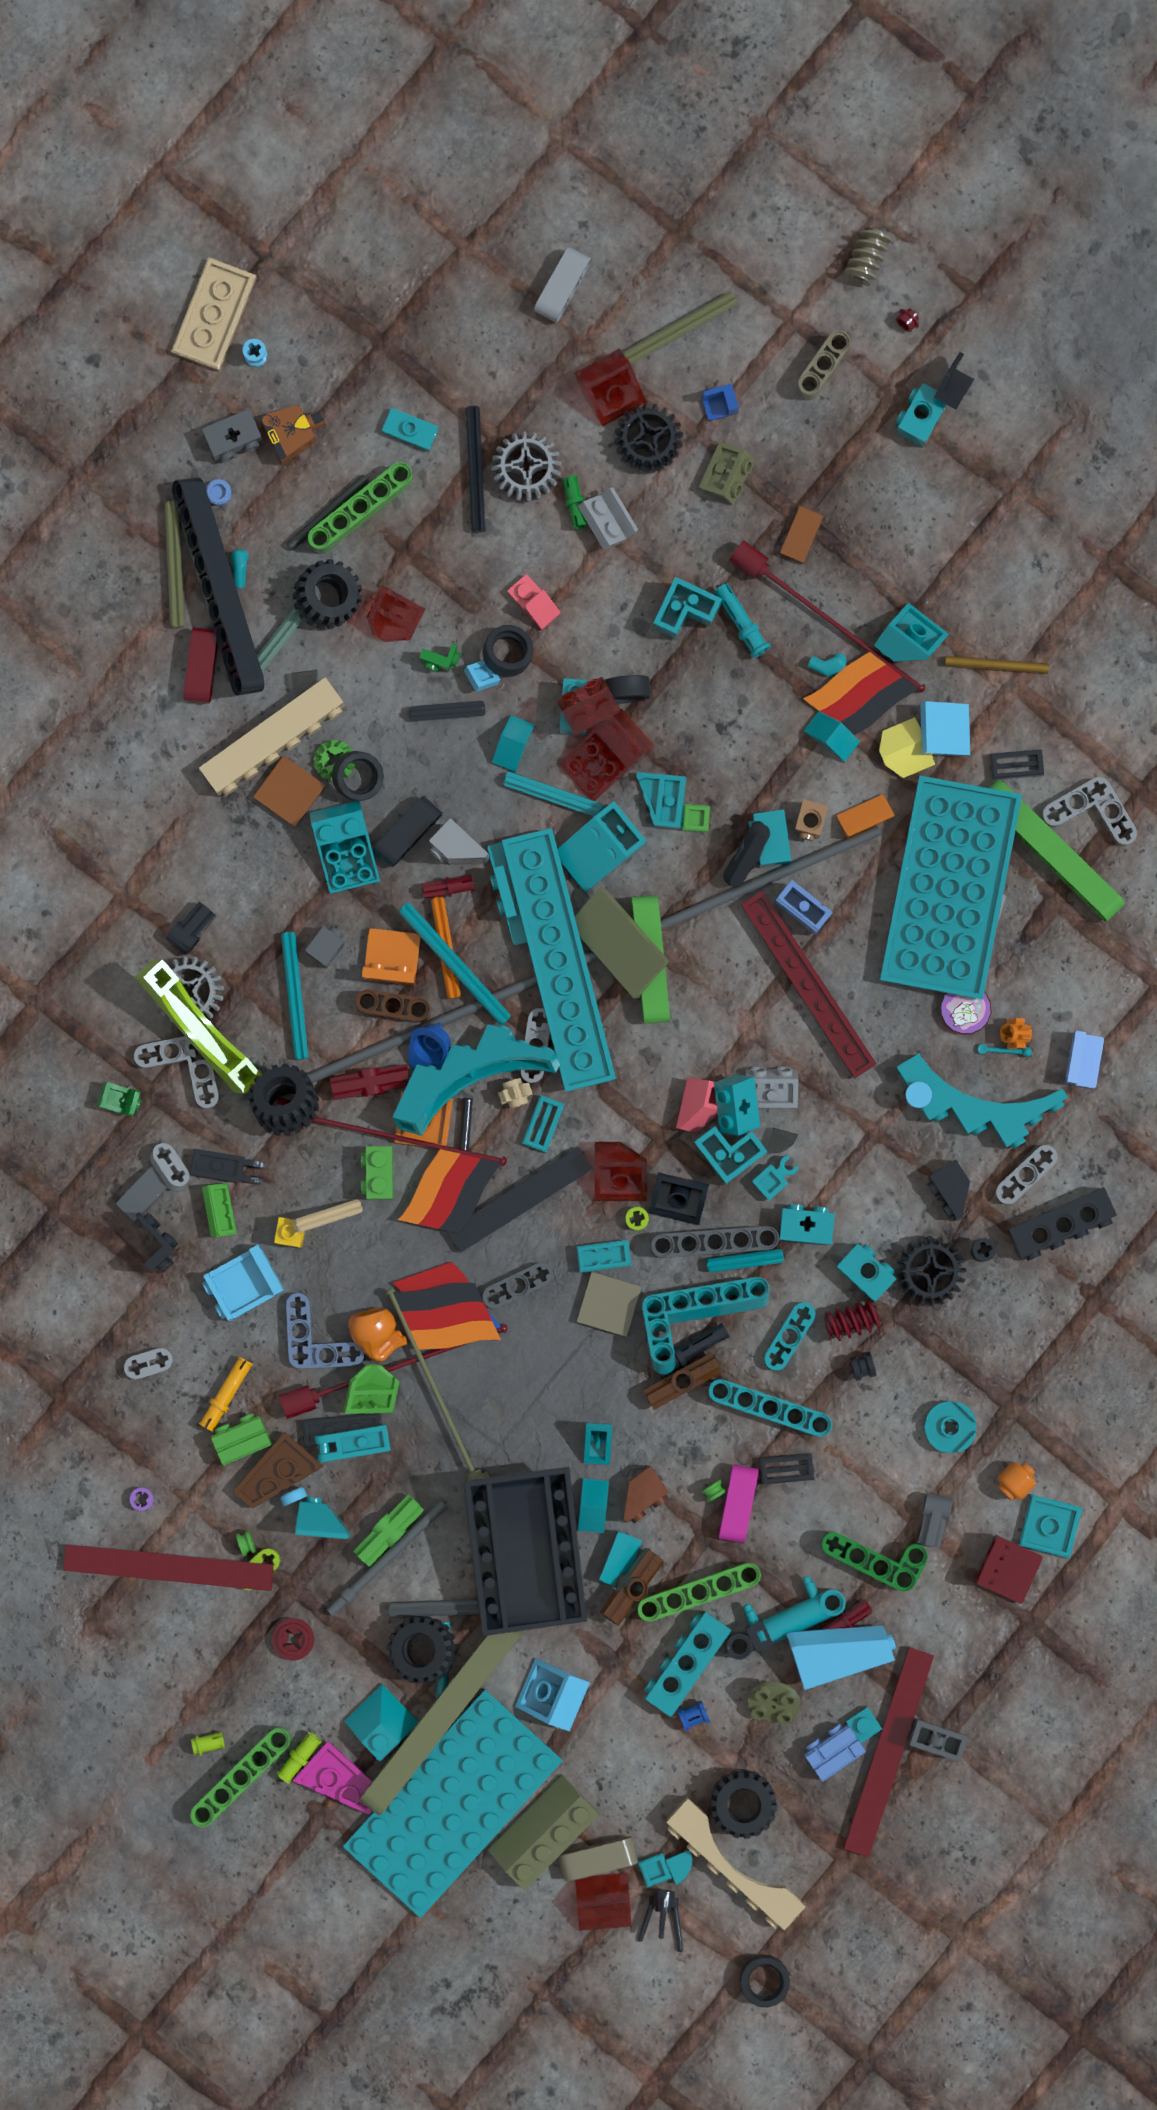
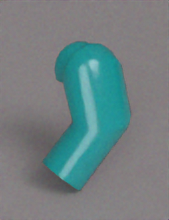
M236 549L230 556L236 588H244L246 583V568L249 555L244 549Z
M841 653L835 654L834 657L826 661L812 655L807 667L825 676H832L841 672L846 667L847 659Z

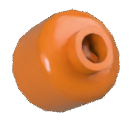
M1011 1462L997 1477L999 1483L997 1488L1011 1501L1014 1499L1023 1500L1036 1486V1480L1033 1477L1036 1472L1025 1462L1021 1465L1017 1462Z

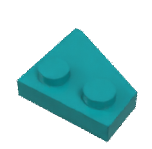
M637 772L636 777L640 783L654 826L681 829L687 778L685 776Z

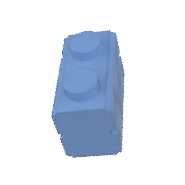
M793 880L790 881L775 901L776 905L814 935H816L833 913L825 905L821 906V902Z
M840 1723L827 1731L829 1734L827 1738L822 1741L817 1738L806 1746L808 1751L804 1755L822 1782L866 1752L847 1724L843 1727Z

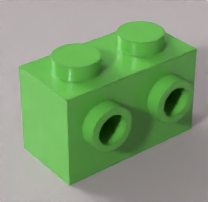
M366 1147V1152L361 1153V1168H366V1179H361V1193L366 1194L367 1200H394L393 1147Z

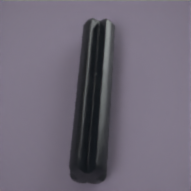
M484 701L409 707V719L412 722L485 715Z

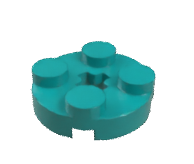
M954 1401L938 1403L931 1408L926 1416L924 1423L926 1438L935 1449L941 1452H961L972 1444L976 1436L975 1416L962 1403ZM946 1421H956V1433L949 1432L946 1434L944 1432L946 1428L944 1423Z

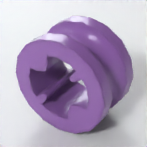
M137 1488L130 1495V1504L138 1511L148 1510L154 1501L152 1492L146 1488ZM138 1492H142V1495L145 1492L149 1496L146 1499L147 1505L142 1507V1504L137 1506L134 1502L137 1500L136 1494Z

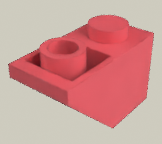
M687 1077L676 1128L698 1134L718 1115L714 1082Z

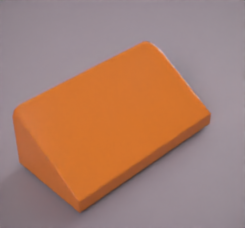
M883 794L836 815L846 839L886 822L895 816Z

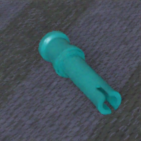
M726 583L717 588L714 593L722 598L723 607L739 631V639L744 640L749 648L751 658H757L768 651L772 646L770 643H766L759 632V625L752 623L730 585Z

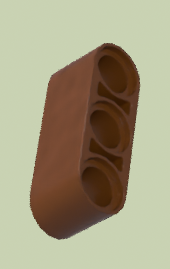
M369 989L360 991L356 996L357 1008L366 1015L415 1023H423L431 1015L429 1003L419 997ZM366 995H370L375 999V1004L370 1009H365L361 1006V999ZM390 1000H398L401 1003L398 1012L390 1013L387 1011L386 1005ZM423 1004L426 1006L424 1016L415 1017L412 1014L414 1005Z

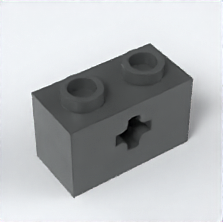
M250 409L202 428L216 462L220 460L222 463L228 462L236 457L235 454L244 450L246 453L254 451L260 447V443H263ZM233 433L237 436L238 441L236 442L230 439V435Z
M915 1717L907 1743L910 1746L960 1762L968 1736Z

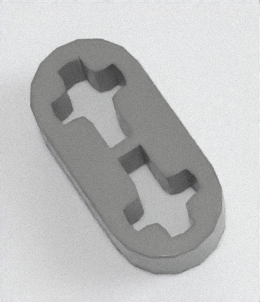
M167 1143L156 1145L150 1155L151 1164L169 1189L173 1191L182 1190L189 1180L187 1168L171 1145ZM159 1153L168 1155L166 1161L164 1158L159 1159L157 1157ZM173 1173H174V1175H176V1176H178V1175H181V1176H182L180 1182H179L178 1180H174V1181H173V1180L171 1179L172 1176H173Z
M165 1348L144 1352L128 1358L124 1365V1371L132 1379H141L161 1373L171 1368L174 1362L173 1355ZM159 1352L163 1356H168L164 1367H161L160 1364L151 1365L150 1361L157 1359ZM134 1360L137 1363H147L148 1367L141 1368L139 1375H136L135 1372H130L129 1367L133 1366Z

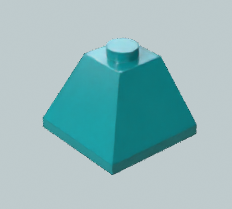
M908 603L887 626L874 646L893 661L928 660L949 634Z
M306 1497V1501L300 1502L295 1535L349 1539L351 1537V1531L328 1503H322V1498Z
M383 1684L345 1720V1723L361 1743L379 1761L419 1722Z

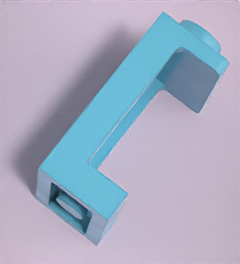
M260 1245L252 1247L244 1254L203 1275L206 1281L202 1282L207 1294L215 1296L218 1304L214 1306L222 1319L226 1317L228 1321L234 1320L285 1291Z

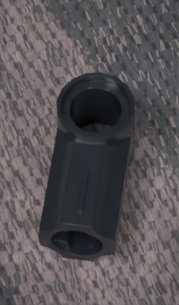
M199 901L186 918L172 928L166 940L186 956L194 949L202 933L217 916Z

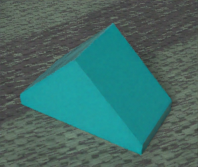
M820 711L817 712L803 731L844 763L860 743L840 721Z
M511 715L500 736L492 763L516 773L535 724Z
M586 1422L584 1463L610 1465L613 1424Z
M583 1478L578 1531L604 1533L609 1481Z

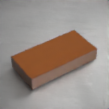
M800 506L780 551V555L804 564L823 515Z

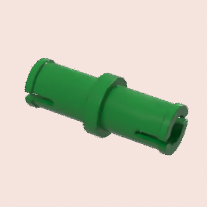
M567 476L568 480L566 478L561 480L567 499L565 506L569 508L572 528L574 530L583 529L589 525L578 506L585 501V498L581 496L578 476Z

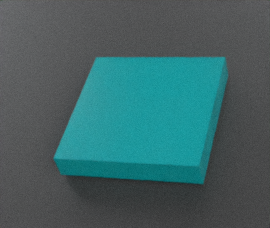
M1031 1494L1018 1545L1070 1559L1082 1507Z

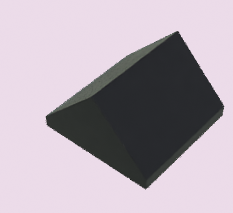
M658 1172L648 1213L699 1225L709 1184Z

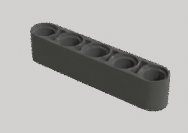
M769 1226L667 1233L657 1235L653 1239L651 1250L659 1258L767 1251L777 1246L779 1235L774 1228ZM764 1231L771 1232L774 1236L773 1244L769 1246L763 1245L760 1242V1234ZM737 1233H743L748 1237V1244L743 1248H739L734 1244V1236ZM711 1235H718L722 1239V1246L719 1249L714 1250L708 1246L707 1241ZM685 1237H692L696 1241V1248L693 1251H685L682 1248L681 1242ZM657 1240H668L670 1249L667 1253H659L656 1250L655 1243Z

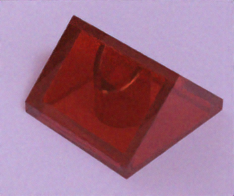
M628 1873L593 1875L575 1880L579 1931L632 1927Z

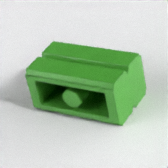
M252 1413L240 1418V1424L231 1428L229 1424L215 1429L216 1435L211 1436V1439L223 1466L273 1445L261 1416L255 1418Z

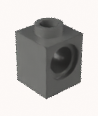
M323 926L305 952L328 968L346 944L341 939L344 935L333 926L329 929Z

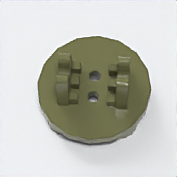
M761 1680V1683L754 1687L748 1695V1707L751 1710V1716L756 1720L789 1724L800 1709V1697L790 1684L786 1685L780 1682Z

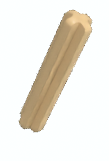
M356 1199L297 1218L292 1221V1226L296 1233H301L359 1214L363 1211L360 1200Z

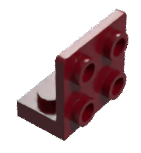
M995 1534L974 1583L1022 1604L1043 1557Z

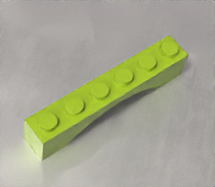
M152 960L134 977L234 1093L245 1094L249 1090L250 1085L255 1084L254 1078L257 1075L262 1076L249 1059L236 1049L204 1016L184 989L180 979L163 960Z

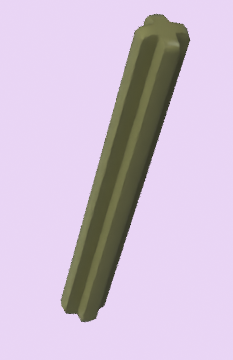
M732 292L726 293L622 353L623 359L628 365L637 362L736 306V297Z
M167 501L164 507L170 626L172 628H183L185 622L180 519L175 502Z

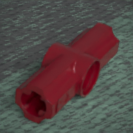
M407 1064L382 1069L380 1067L357 1071L356 1074L330 1078L333 1098L335 1101L356 1096L369 1097L383 1094L384 1091L406 1088L410 1075Z

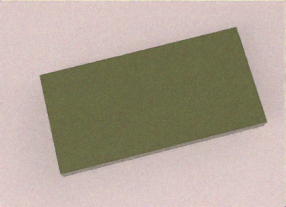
M599 887L575 916L580 938L633 998H639L670 962L604 887Z

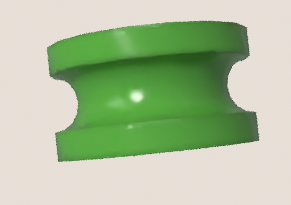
M721 1479L701 1491L702 1495L705 1494L707 1496V1503L727 1491L726 1487L723 1488L721 1486Z
M249 1530L245 1531L244 1535L236 1534L243 1556H246L249 1551L252 1553L256 1552Z

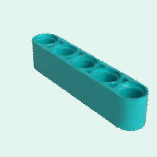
M714 1380L708 1388L709 1397L717 1403L815 1436H825L832 1429L831 1419L824 1413L726 1380ZM719 1383L724 1384L728 1390L727 1395L722 1399H718L713 1395V1388ZM742 1392H748L752 1396V1403L748 1407H742L738 1403V1396ZM768 1400L774 1401L777 1405L776 1413L770 1416L766 1415L762 1409L763 1404ZM791 1409L800 1410L802 1419L799 1423L792 1424L789 1422L787 1416ZM817 1417H822L826 1420L827 1426L823 1432H816L813 1429L812 1423Z

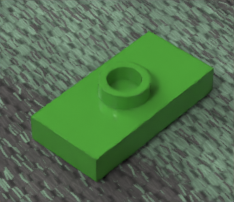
M222 1183L202 1187L211 1238L237 1234L228 1184Z

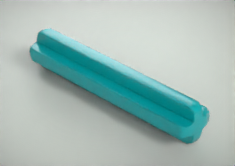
M781 1249L709 1258L706 1263L707 1270L711 1273L778 1264L784 1261V1256Z

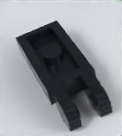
M193 1149L189 1174L238 1183L243 1181L262 1184V1178L258 1176L243 1175L244 1165L261 1169L265 1168L266 1163L249 1160L243 1156Z

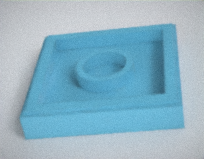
M921 702L922 754L970 756L969 704Z

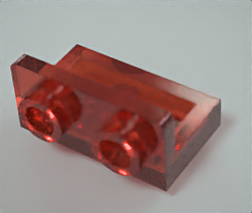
M603 677L589 680L583 687L576 691H569L561 699L557 700L575 736L621 712Z

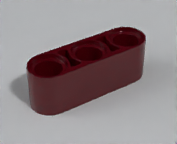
M192 628L184 685V701L207 704L211 702L218 643L214 629Z

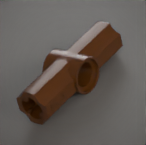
M711 1352L643 1391L655 1410L723 1371ZM682 1373L687 1374L690 1378V1384L685 1389L678 1388L675 1383L676 1377Z
M644 1548L629 1571L617 1578L616 1589L602 1607L600 1613L619 1626L635 1602L646 1597L648 1584L664 1563L663 1559L651 1550ZM634 1583V1587L630 1591V1586Z

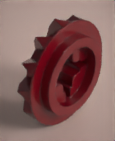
M289 1618L277 1625L273 1632L272 1643L278 1655L293 1661L302 1659L310 1653L315 1637L311 1626L305 1621ZM287 1629L294 1635L303 1633L298 1639L301 1649L295 1646V1644L284 1646L289 1639Z

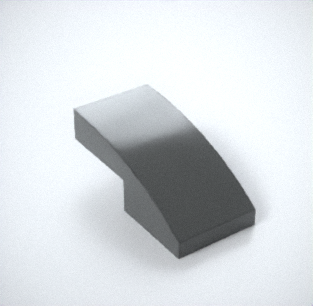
M152 1165L118 1200L115 1206L134 1223L138 1219L135 1215L138 1212L145 1213L168 1187Z

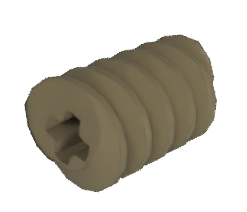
M865 227V230L860 232V240L856 242L855 246L857 249L852 251L853 258L848 261L850 268L845 269L844 275L856 283L869 286L868 279L876 280L877 278L871 271H880L881 268L875 261H884V257L879 254V251H888L883 242L890 243L892 238L880 230Z

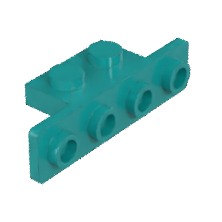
M502 842L489 845L488 852L494 875H490L493 890L499 889L501 900H497L500 916L506 915L513 944L516 946L527 943Z

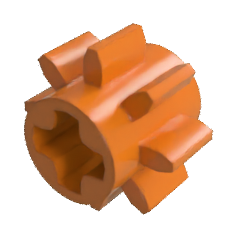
M1007 1018V1023L1000 1029L1001 1041L1008 1043L1007 1049H1025L1026 1043L1032 1038L1031 1026L1025 1024V1018Z

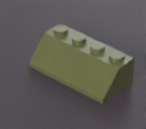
M561 1775L488 1851L504 1871L525 1891L599 1816V1811Z

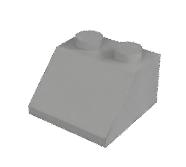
M451 818L429 840L431 854L440 863L446 861L449 865L486 864L490 860L489 854Z

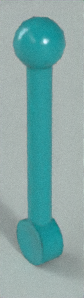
M980 1044L977 1048L980 1054L987 1052L1022 1054L1024 1057H1029L1032 1054V1050L1029 1047L1025 1049L987 1047L985 1044Z

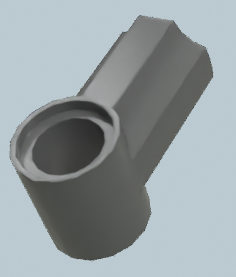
M926 1493L922 1508L923 1519L917 1543L940 1548L945 1523L950 1516L953 1498Z

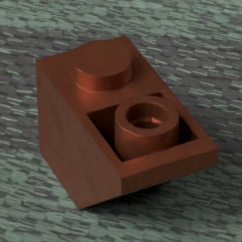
M651 1466L629 1481L623 1516L626 1523L630 1520L636 1523L646 1515L644 1512L646 1508L651 1505L656 1508L667 1500L665 1495L669 1491Z

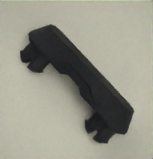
M755 821L751 824L752 826L740 843L738 851L724 871L723 878L727 884L734 887L740 886L760 859L764 846L770 837V829L761 821Z

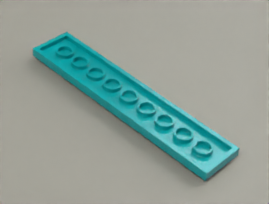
M549 828L502 840L554 1051L560 1063L559 1070L565 1093L614 1081L616 1077L553 830Z

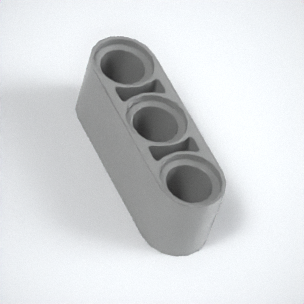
M569 246L540 295L534 311L557 323L589 268L592 258Z

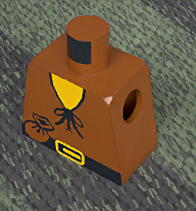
M300 405L260 416L264 429L282 466L314 445L317 441L312 430L325 424L319 410L305 416Z

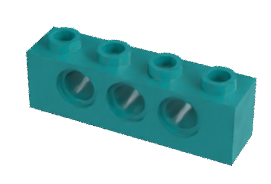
M706 1611L702 1615L699 1613L695 1615L689 1624L692 1627L687 1637L682 1634L674 1646L677 1649L672 1658L666 1657L659 1667L662 1673L658 1679L652 1678L644 1689L647 1693L645 1699L670 1717L675 1713L731 1632L729 1627ZM699 1633H703L708 1637V1644L703 1648H698L693 1643L694 1637ZM683 1655L691 1656L693 1658L692 1667L689 1669L680 1668L678 1665L680 1657ZM674 1677L678 1680V1687L674 1691H667L663 1687V1682L666 1678Z

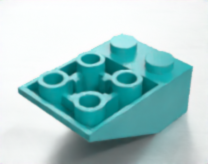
M353 801L309 813L330 894L380 881L360 801Z
M613 801L560 846L558 853L562 865L584 892L587 893L646 846L647 841L616 802Z

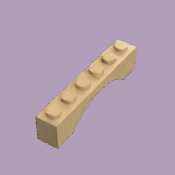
M688 1796L666 1819V1822L669 1824L667 1830L677 1839L682 1836L689 1843L686 1847L695 1856L703 1855L708 1860L707 1867L716 1875L721 1872L727 1877L728 1880L725 1883L736 1893L741 1890L748 1897L745 1901L755 1911L759 1908L767 1914L765 1920L775 1929L780 1926L785 1931L806 1907L786 1886L756 1881L734 1868L716 1846L709 1829L707 1814Z

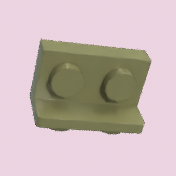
M719 441L699 485V489L724 498L728 503L734 505L742 493L747 475L753 469L754 458L745 449Z

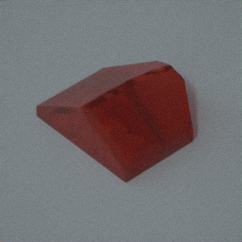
M381 585L366 617L372 634L385 642L411 640L425 608Z

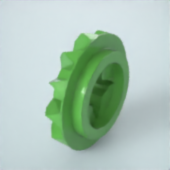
M330 740L321 744L314 756L316 771L324 779L333 781L332 771L334 764L327 766L330 761L327 752L337 756L338 754L344 755L353 750L349 745L338 740ZM355 761L348 764L345 768L344 779L352 773Z

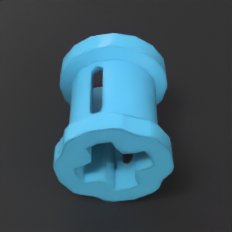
M259 339L248 340L243 346L245 360L250 366L260 367L266 362V347ZM255 349V351H259L260 355L256 357L254 354L251 355L250 351Z

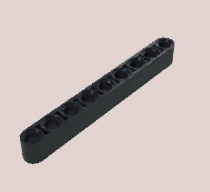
M200 477L175 480L172 483L173 499L232 691L237 696L262 692L265 686L264 676L205 484Z

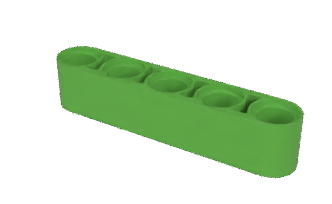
M403 462L393 464L312 528L308 535L311 549L318 554L330 551L407 490L413 482L410 466ZM399 471H404L408 474V477L405 481L399 482L394 479V475ZM378 487H384L388 490L386 496L379 498L374 495V491ZM365 503L368 508L364 513L359 514L354 511L355 505ZM338 519H345L348 523L344 529L338 530L333 526L334 522ZM317 535H325L327 537V542L324 545L318 546L313 543Z
M658 896L631 897L633 920L664 954ZM664 967L640 995L644 1024L670 1022L666 971Z
M745 1562L646 1596L638 1603V1614L645 1621H655L753 1587L760 1581V1570L754 1563ZM746 1567H751L756 1571L754 1580L746 1582L741 1578V1573ZM721 1576H728L731 1579V1586L727 1590H720L716 1585L717 1579ZM698 1584L706 1588V1595L701 1599L694 1598L691 1593L692 1588ZM671 1593H677L681 1596L682 1601L678 1607L673 1608L667 1604V1597ZM653 1602L657 1606L656 1613L652 1616L644 1615L642 1612L644 1603Z
M282 1726L272 1729L193 1807L190 1815L192 1822L198 1827L210 1825L288 1748L292 1740L290 1731ZM277 1732L284 1734L286 1744L283 1746L275 1745L272 1741L273 1734ZM256 1751H263L267 1755V1762L265 1764L259 1765L255 1763L253 1755ZM237 1770L247 1772L248 1781L246 1783H239L235 1780L234 1774ZM220 1788L226 1789L229 1793V1800L226 1802L217 1800L216 1790ZM200 1807L207 1808L210 1811V1819L200 1820L197 1816V1809Z

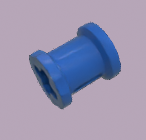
M702 1700L698 1701V1704L685 1710L681 1708L677 1710L686 1732L690 1730V1727L702 1722L710 1723Z

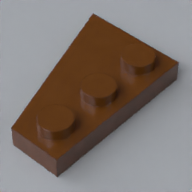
M284 1432L233 1492L253 1509L325 1466L318 1462L290 1435Z

